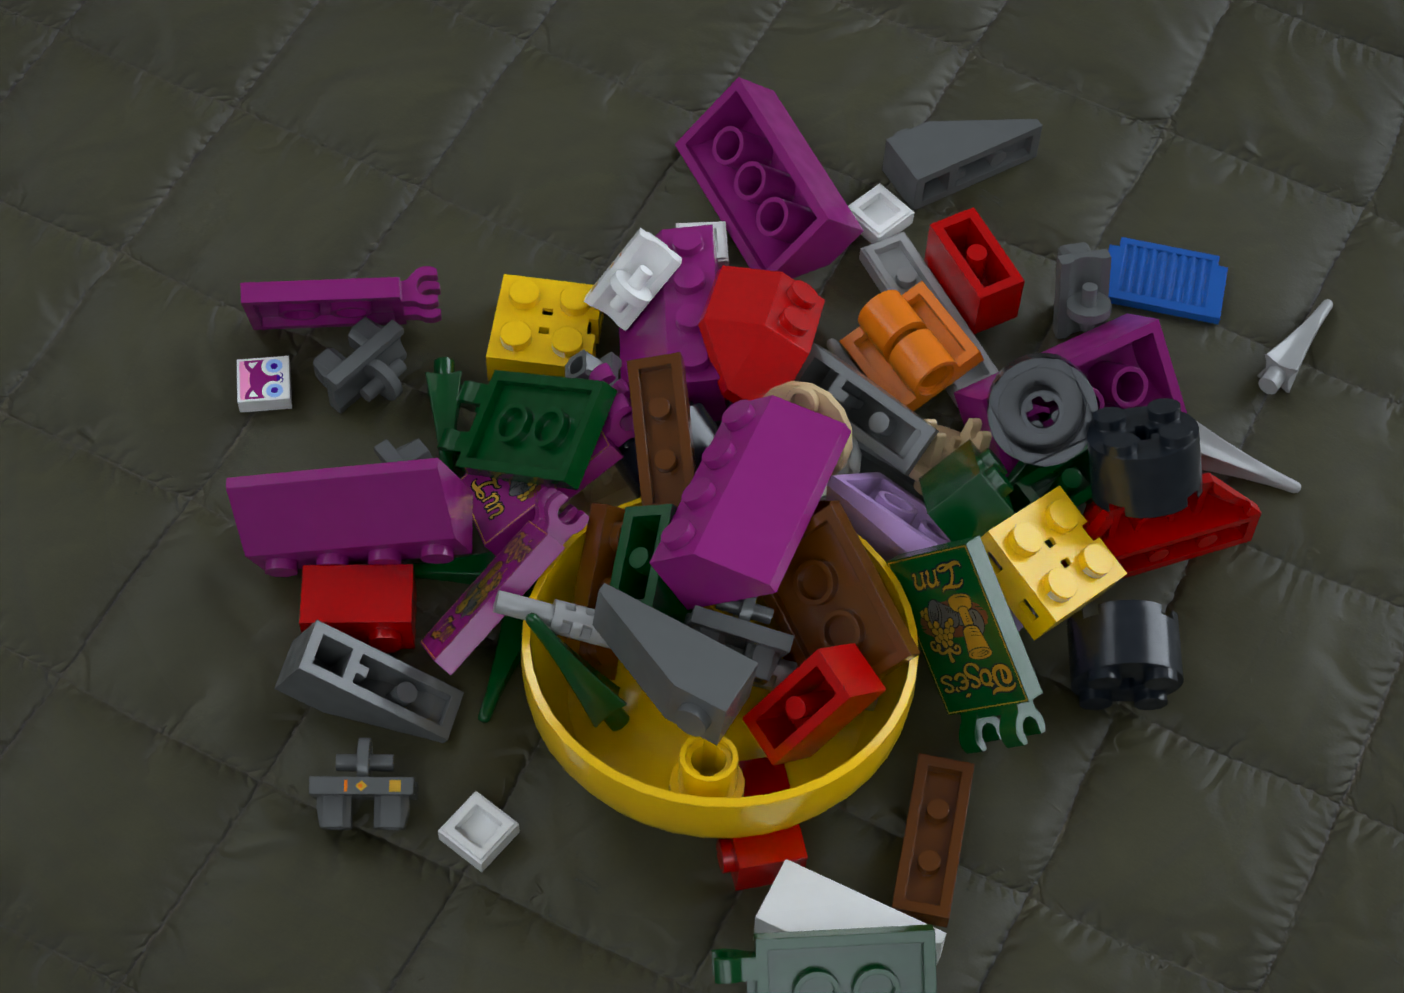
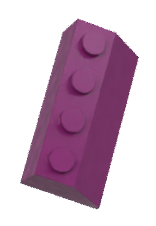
M738 77L675 143L676 148L720 220L726 222V230L748 266L752 269L779 271L793 279L830 265L864 232L773 90Z
M713 224L663 229L655 237L667 244L669 249L682 257V263L626 331L619 327L620 359H622V367L620 368L621 378L629 387L628 360L681 352L685 363L689 402L693 401L694 404L702 403L714 421H722V415L727 409V399L721 395L717 383L720 376L709 359L698 326L715 276L719 270ZM631 410L628 414H626L625 416H623V418L628 417L629 415H631V414H632V410Z
M1127 313L1041 352L1058 354L1074 363L1084 373L1096 395L1098 410L1104 407H1118L1121 409L1147 406L1153 400L1169 398L1177 400L1181 405V411L1187 413L1159 319ZM999 372L954 392L964 426L969 418H980L982 421L980 431L991 432L987 416V397L989 388ZM1041 396L1032 399L1033 409L1026 414L1029 417L1038 415L1042 422L1046 421L1050 414V408L1056 405V402L1054 400L1045 402ZM992 435L989 448L1007 469L1008 474L1005 475L1007 477L1019 460L1005 453Z
M774 395L750 401L740 400L726 409L711 444L703 452L702 461L691 483L683 491L682 500L670 524L663 530L661 541L649 562L687 610L693 609L695 605L705 607L777 592L851 434V430L845 423Z
M439 458L226 478V491L245 557L265 570V574L269 576H295L298 574V569L303 568V565L401 564V560L421 558L426 563L443 564L452 562L454 555L472 554L473 491Z

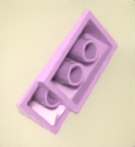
M868 472L831 476L827 484V501L840 500V504L856 533L865 539L886 562L902 553L951 542L927 514L925 503L882 473ZM989 552V553H988L989 556L992 558V560L995 562V564H996V565L998 566V568L1000 569L1001 566H1000L999 563L996 561V559L993 557V555ZM1025 599L1024 602L1035 615L1036 612ZM1010 609L1019 632L1024 626Z

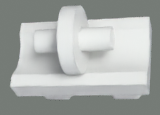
M640 228L586 294L584 302L607 314L620 328L626 331L682 263V257L669 249L667 244L653 234Z

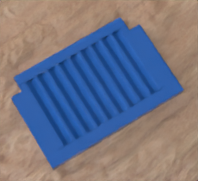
M1121 237L1119 246L1109 245L1108 252L1112 258L1108 298L1112 304L1219 324L1228 267L1218 266L1220 256Z

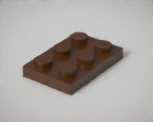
M830 504L813 515L777 592L763 595L762 597L767 607L774 609L773 618L780 632L794 636L790 651L798 666L817 649L855 643L876 675L881 679L921 653L842 505Z

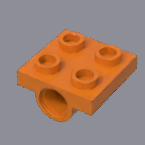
M920 281L903 295L897 290H887L873 297L859 313L858 323L860 326L839 341L843 349L866 377L913 412L984 361L979 349L923 281Z

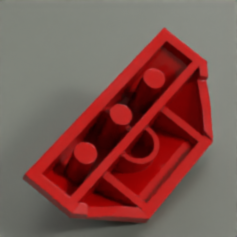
M722 265L718 270L698 326L709 359L720 376L717 383L724 398L732 403L740 400L750 401L759 399L775 386L794 381L810 354L825 299L818 296L817 292L809 284L800 280H794L779 271Z
M1208 472L1202 473L1203 491L1201 495L1197 498L1194 492L1191 496L1187 497L1188 507L1179 512L1154 518L1125 517L1124 507L1109 504L1110 512L1101 509L1093 501L1087 504L1082 514L1087 520V523L1082 527L1093 541L1100 537L1127 572V575L1122 578L1124 579L1252 540L1262 513L1256 503ZM1065 560L1061 562L1064 568L1069 566Z

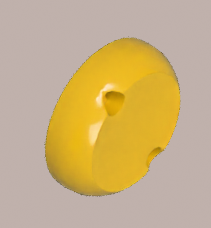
M641 497L617 507L625 509L626 507L642 506ZM587 525L580 532L573 534L563 544L565 549L538 578L529 598L553 604L555 599L569 603L573 602ZM858 535L918 647L917 628L912 608L901 583L890 567L887 566L886 561L865 539ZM758 596L755 603L767 607L763 597ZM715 605L704 607L733 617L732 613L716 609ZM773 617L769 625L751 619L749 621L780 631ZM523 620L521 647L524 688L536 728L547 748L564 770L594 797L627 817L671 833L701 838H740L787 829L820 815L848 798L872 777L887 759L898 740L914 697L919 655L880 679L887 690L878 697L874 711L863 710L811 757L784 763L790 789L765 795L744 797L745 779L741 768L738 766V761L767 756L742 720V717L771 692L770 690L752 686L750 697L718 745H715L700 736L697 737L685 733L677 724L666 719L619 660L616 678L611 681L620 687L619 697L627 703L622 708L630 716V719L622 729L612 731L604 721L596 728L593 726L560 668L525 620ZM557 635L563 642H565L566 637Z

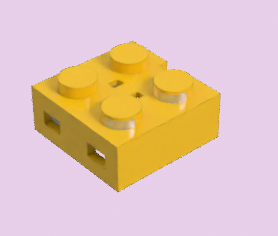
M504 274L486 354L488 380H491L494 370L565 377V365L575 354L584 349L596 357V344H599L604 312L584 302L586 294L594 285ZM543 311L553 312V314L544 315ZM589 322H591V334H587Z
M1061 486L1056 487L993 527L981 537L987 554L990 552L1002 567V570H1000L988 554L1009 608L1034 641L1104 594L1127 575V572L1100 537L1093 541L1082 526L1087 523V520ZM1050 540L1054 546L1049 548L1045 541ZM1065 560L1069 566L1064 568L1061 562ZM1025 599L1036 612V614L1039 616L1038 618H1036L1033 612L1026 605V603L1024 602Z

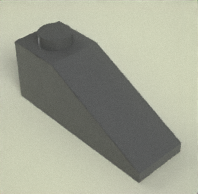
M1038 119L927 121L911 129H902L886 139L882 171L912 211H915L1035 158L1043 125Z
M815 343L812 344L810 354L794 381L813 383L830 392L845 409L852 427V436L898 470L909 475L939 431L837 355Z
M604 583L598 591L593 627L666 719L677 724L685 733L692 736H700L718 745L750 697L759 663Z
M318 620L292 641L274 688L323 713L440 743L446 742L449 738L464 694L463 691Z

